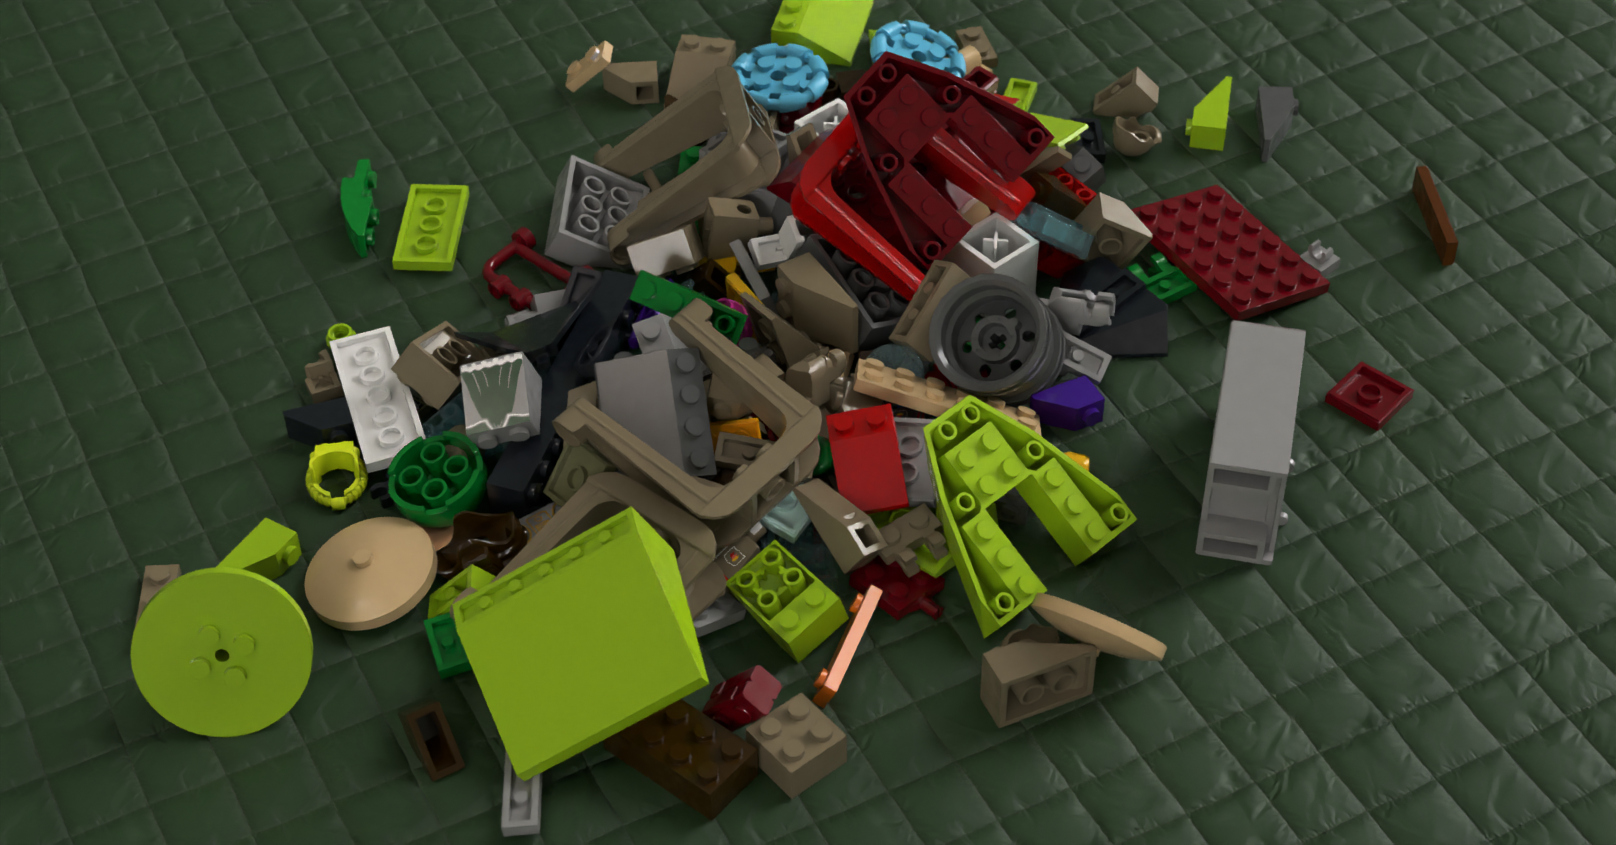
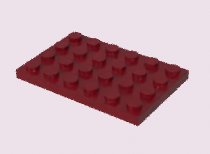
M1219 185L1131 209L1152 233L1153 238L1149 242L1234 320L1240 321L1328 292L1330 282L1305 262L1298 253L1294 252Z

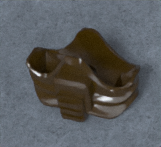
M461 511L453 517L454 529L451 541L448 545L436 551L438 560L436 573L451 580L473 564L497 576L527 545V529L521 525L513 511L501 514Z

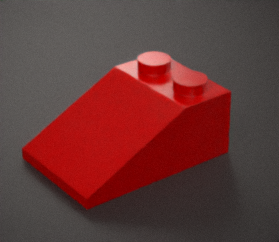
M891 403L826 415L839 494L866 514L909 507L896 423Z

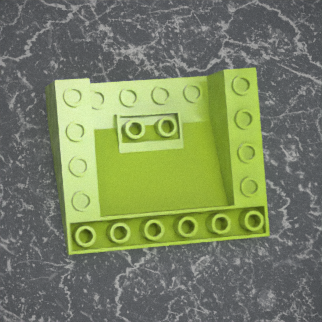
M632 506L452 604L459 638L515 773L524 782L709 684L674 549Z

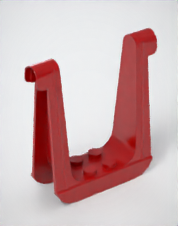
M848 113L804 165L800 173V180L791 194L790 208L796 220L801 221L910 302L925 275L845 203L833 190L831 180L837 183L847 171L846 167L850 161L853 160L855 162L862 154L850 114ZM942 127L914 156V158L1008 220H1016L1036 194L1034 188L1021 176L1014 182H1005Z

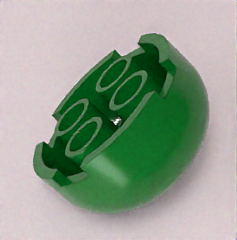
M443 431V435L429 437L424 440L422 436L412 440L397 453L387 471L389 475L388 493L398 510L409 521L426 528L453 526V517L461 511L475 512L485 498L487 492L486 483L489 479L486 463L477 445L472 443L466 435L454 431ZM453 445L462 449L467 454L468 459L463 455L450 457L445 446Z

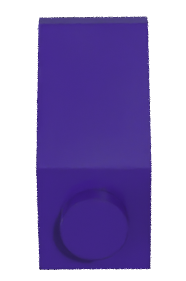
M1086 375L1037 392L1030 397V408L1039 415L1040 423L1077 431L1103 421L1105 398Z

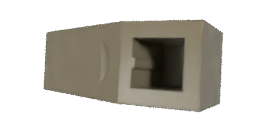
M816 478L792 489L844 574L867 565L888 546L871 517L821 479Z

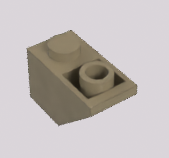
M657 61L610 63L602 70L604 90L632 105L659 103Z

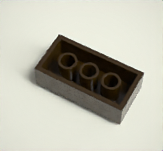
M682 699L603 740L604 748L711 821L758 776L757 748Z

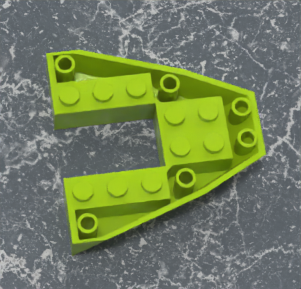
M970 394L923 427L927 465L945 539L984 638L1001 628L1033 602L1036 593L1048 591L986 511V508L1015 487L1075 566L1092 556L1138 520L1117 492L1034 430Z

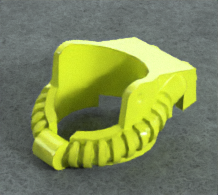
M354 441L315 445V450L310 453L309 467L306 472L305 484L310 496L319 504L326 507L331 506L332 511L344 510L348 503H353L362 495L367 486L368 472L360 458V450L354 446ZM345 469L354 472L355 480L350 487L344 490V497L331 498V493L319 486L322 482L321 476L329 471Z

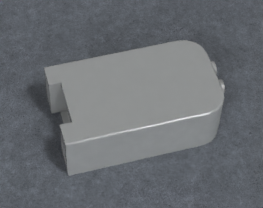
M1232 320L1230 323L1196 554L1272 565L1278 526L1286 525L1288 522V515L1285 512H1281L1288 473L1293 471L1295 466L1294 460L1290 458L1306 330Z

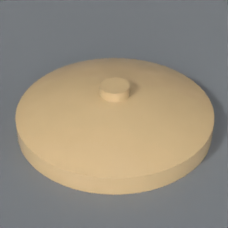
M377 517L357 522L335 534L317 551L309 564L305 576L306 597L316 615L323 622L335 628L360 631L386 625L408 613L427 594L437 572V553L427 533L419 525L407 519Z
M1036 593L1031 605L1040 616L1059 631L1081 644H1094L1097 648L1096 657L1099 656L1101 651L1128 659L1162 661L1167 650L1165 644L1135 628L1052 595Z

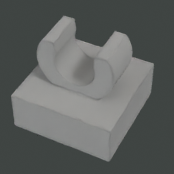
M1318 239L1310 244L1308 251L1300 255V257L1323 277H1326L1339 268L1341 258L1334 254L1333 248L1325 249L1320 245L1321 241Z

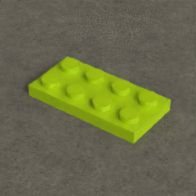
M411 184L392 259L394 270L453 271L469 199L468 185Z

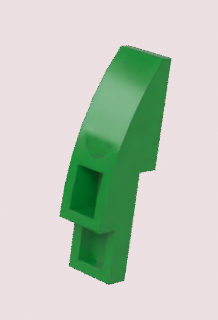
M358 159L354 178H342L340 198L346 231L353 247L361 257H368L370 246H374V226H379L380 221L379 209H374L371 191L372 188H376L377 175L376 171L371 170L370 159Z
M640 270L629 298L672 318L692 300L699 298L712 308L713 312L709 321L712 323L713 328L735 345L738 343L748 317L712 298L644 270Z

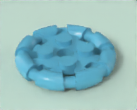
M904 20L903 23L899 24L898 21H893L880 27L876 31L875 37L871 40L870 55L873 63L885 51L912 60L917 59L921 63L950 72L960 78H963L966 74L965 59L963 54L958 53L959 48L957 44L942 31L936 32L930 29V25L926 23Z
M770 43L752 48L751 53L740 55L731 66L739 74L742 85L757 104H761L768 113L769 110H779L780 113H786L805 108L808 102L814 103L818 100L828 86L829 71L825 61L819 55H814L811 49L797 44L788 43V46H778V43Z

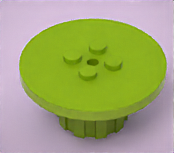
M228 567L196 570L184 574L162 587L149 600L140 614L131 642L133 674L140 691L148 703L161 716L176 726L196 734L211 737L246 735L259 731L278 721L301 697L308 683L313 662L311 630L305 615L296 601L271 580L247 570Z

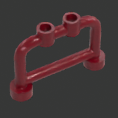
M521 227L511 235L512 242L489 258L482 269L483 278L489 283L488 290L491 295L496 299H500L503 295L507 294L510 296L508 300L511 307L517 312L522 311L526 307L531 310L532 293L525 287L520 289L513 285L506 275L501 274L499 276L494 273L497 267L514 254L520 255L565 284H568L571 275L567 270L532 250L536 246V239L529 229ZM588 265L582 266L583 268L594 270Z

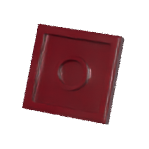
M1361 361L1326 394L1325 402L1379 431L1413 398L1414 390Z

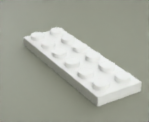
M390 326L329 341L368 473L389 468L394 457L405 445L422 436L423 440L426 439L409 386L401 383L397 378V374L391 370L392 366L399 359V354Z

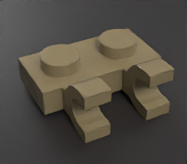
M925 503L879 529V532L888 544L879 553V556L887 565L897 561L908 578L920 572L919 566L915 563L917 555L913 550L925 544L937 561L948 555V550L943 545L946 543V540L942 535L944 532L942 523Z

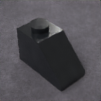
M346 397L283 411L288 437L312 447L323 443L331 444L342 441H354V445H357L354 425Z

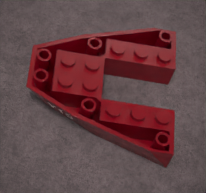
M885 51L844 95L865 162L913 258L922 271H928L934 260L942 261L972 228L909 163L943 124L946 123L1005 182H1014L1055 138L1034 115L950 72Z

